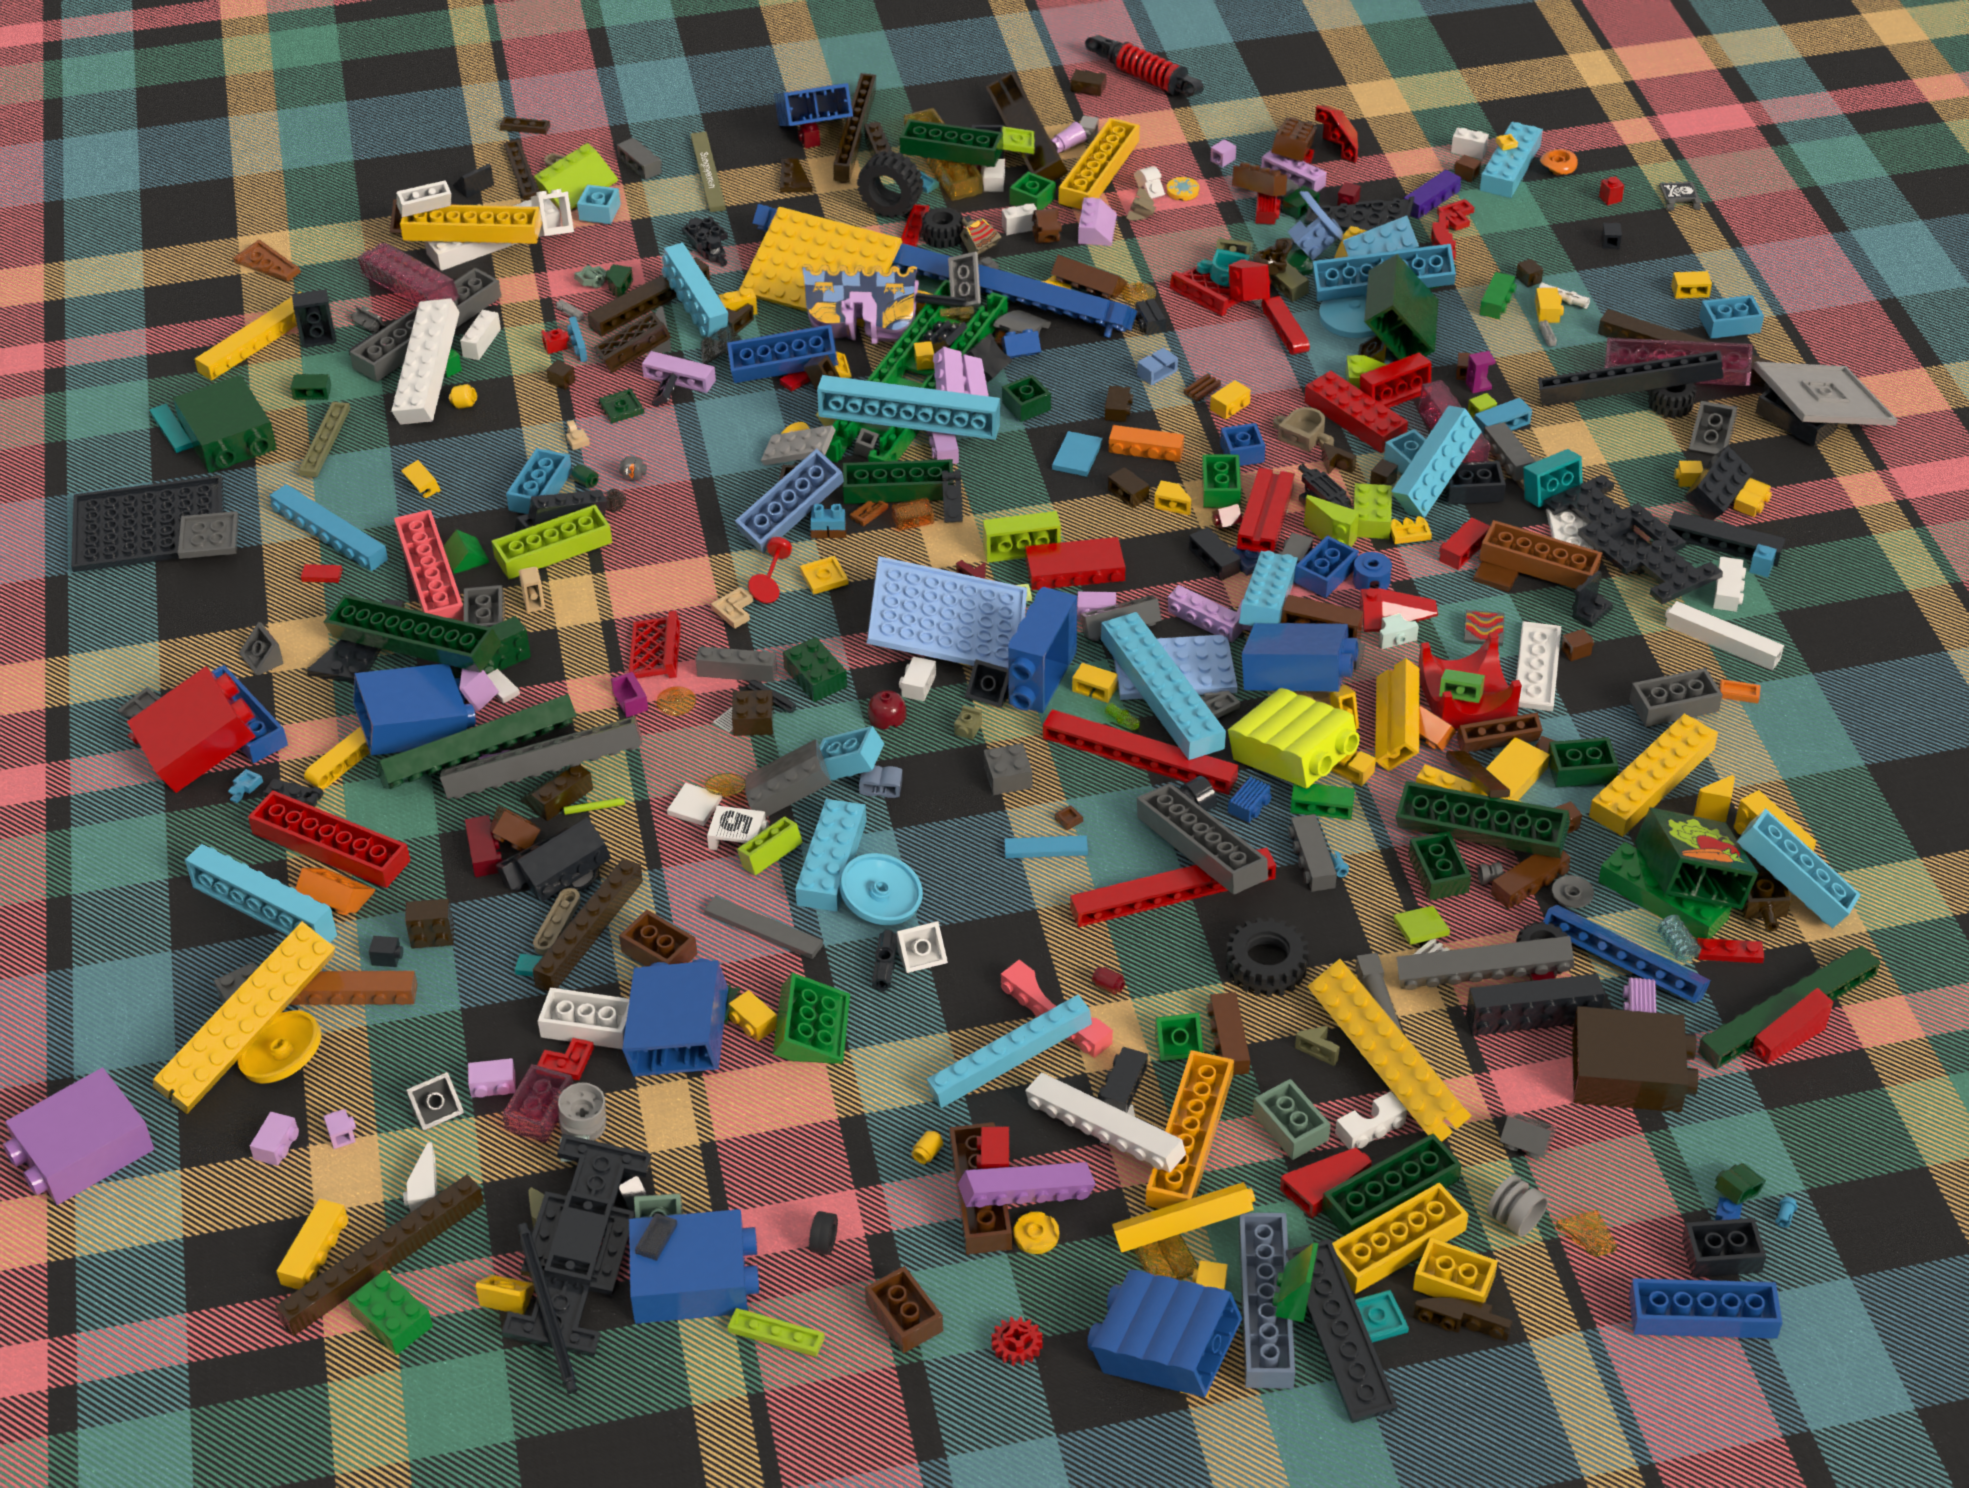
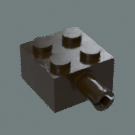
M1767 869L1757 870L1758 875L1742 909L1744 918H1763L1765 929L1767 931H1775L1779 928L1776 917H1787L1791 903L1789 891Z

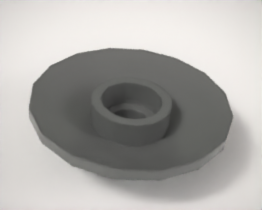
M1569 875L1563 876L1554 882L1552 894L1558 903L1566 907L1581 908L1590 904L1593 900L1594 889L1587 880L1579 876Z

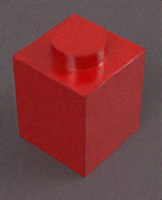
M1616 176L1601 180L1599 197L1607 206L1622 202L1624 184Z

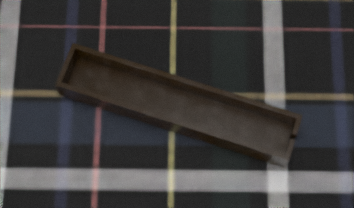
M1012 71L1001 78L1008 90L1007 92L1003 90L998 80L986 86L1006 127L1034 131V153L1020 152L1030 172L1051 181H1055L1069 173L1015 73Z

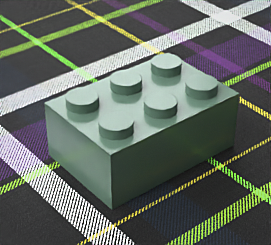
M1291 1079L1254 1098V1117L1292 1160L1329 1141L1331 1124Z

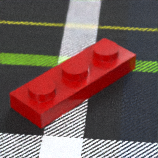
M1697 938L1698 960L1763 963L1764 961L1763 943L1760 941Z

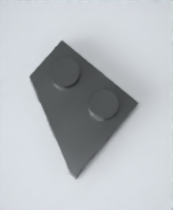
M146 687L117 711L123 717L133 718L160 698Z

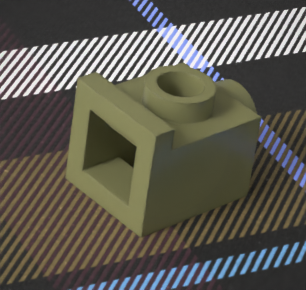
M963 705L962 711L954 723V735L973 740L982 725V710Z

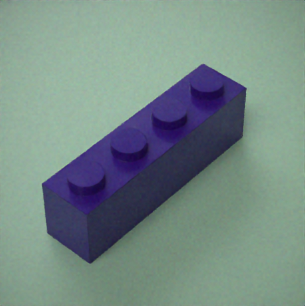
M1444 170L1405 196L1404 199L1415 196L1411 216L1419 219L1457 194L1461 189V177L1448 170Z

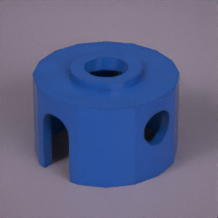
M1366 552L1359 555L1354 562V586L1361 591V589H1370L1372 581H1379L1378 588L1387 590L1390 586L1392 569L1390 559L1379 552Z

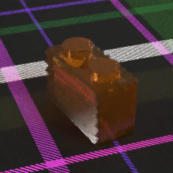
M928 498L892 505V515L898 531L934 524V512Z

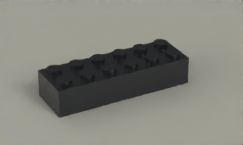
M1598 974L1473 987L1469 989L1465 1016L1472 1036L1564 1025L1570 1026L1574 1024L1577 1006L1602 1008L1605 992Z

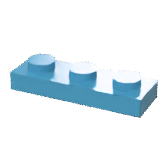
M570 317V325H567L568 335H571L570 339L572 346H574L575 356H579L580 362L588 361L586 347L576 317Z

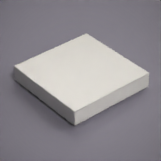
M685 783L667 809V813L670 816L705 826L722 800V794Z

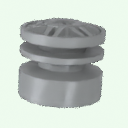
M577 1083L563 1090L558 1100L559 1127L562 1134L571 1136L589 1135L590 1140L593 1141L603 1134L606 1129V1102L603 1092L597 1086L590 1083Z
M1511 1175L1501 1183L1488 1204L1487 1213L1491 1217L1496 1218L1500 1223L1507 1221V1228L1519 1237H1523L1540 1221L1547 1208L1548 1197L1536 1188L1528 1190L1529 1185L1526 1181H1522L1517 1175Z

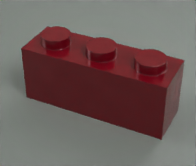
M485 815L465 819L475 877L498 873L495 865L501 862L502 858L501 853L496 852V849H500L498 839L493 838L494 833L490 830V816Z

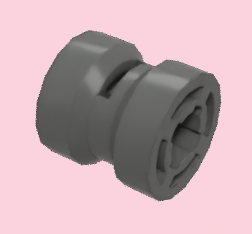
M1500 862L1492 863V865H1478V879L1481 885L1489 884V882H1493V880L1503 874Z

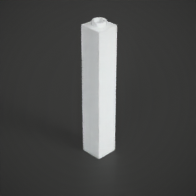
M1676 601L1665 613V618H1667L1666 627L1773 671L1781 660L1784 645Z

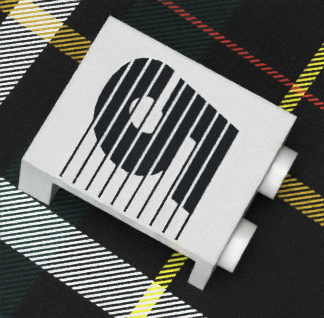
M717 806L707 834L709 849L717 850L720 840L748 842L768 828L769 822L765 819V812Z

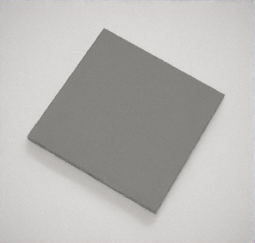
M1754 362L1753 369L1802 422L1896 426L1897 418L1846 366Z

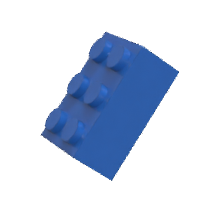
M1327 535L1295 566L1294 583L1326 598L1354 571V562L1359 556V551Z

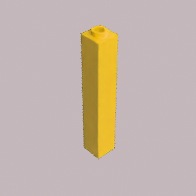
M1242 1182L1114 1223L1112 1226L1122 1253L1253 1211L1252 1202L1256 1200L1252 1188L1247 1189L1245 1183Z

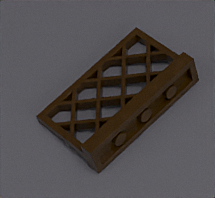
M652 312L596 345L594 349L607 365L609 371L613 373L669 340L671 336L665 324Z

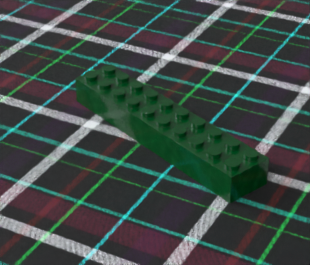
M347 594L343 595L323 621L334 638L479 673L482 672L502 644L494 629Z
M569 694L385 758L380 760L375 765L383 788L389 787L391 790L401 786L405 780L411 783L419 780L423 776L422 774L427 773L430 776L442 770V767L450 768L457 766L461 763V760L469 762L477 759L481 753L485 755L496 752L499 749L498 747L502 746L503 749L509 748L517 743V740H521L522 743L533 739L532 737L536 736L537 733L540 736L548 734L556 726L558 729L567 727L573 723L572 720L577 715Z

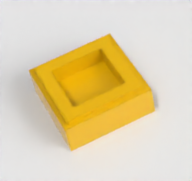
M1511 134L1496 137L1495 142L1502 151L1518 147V142Z

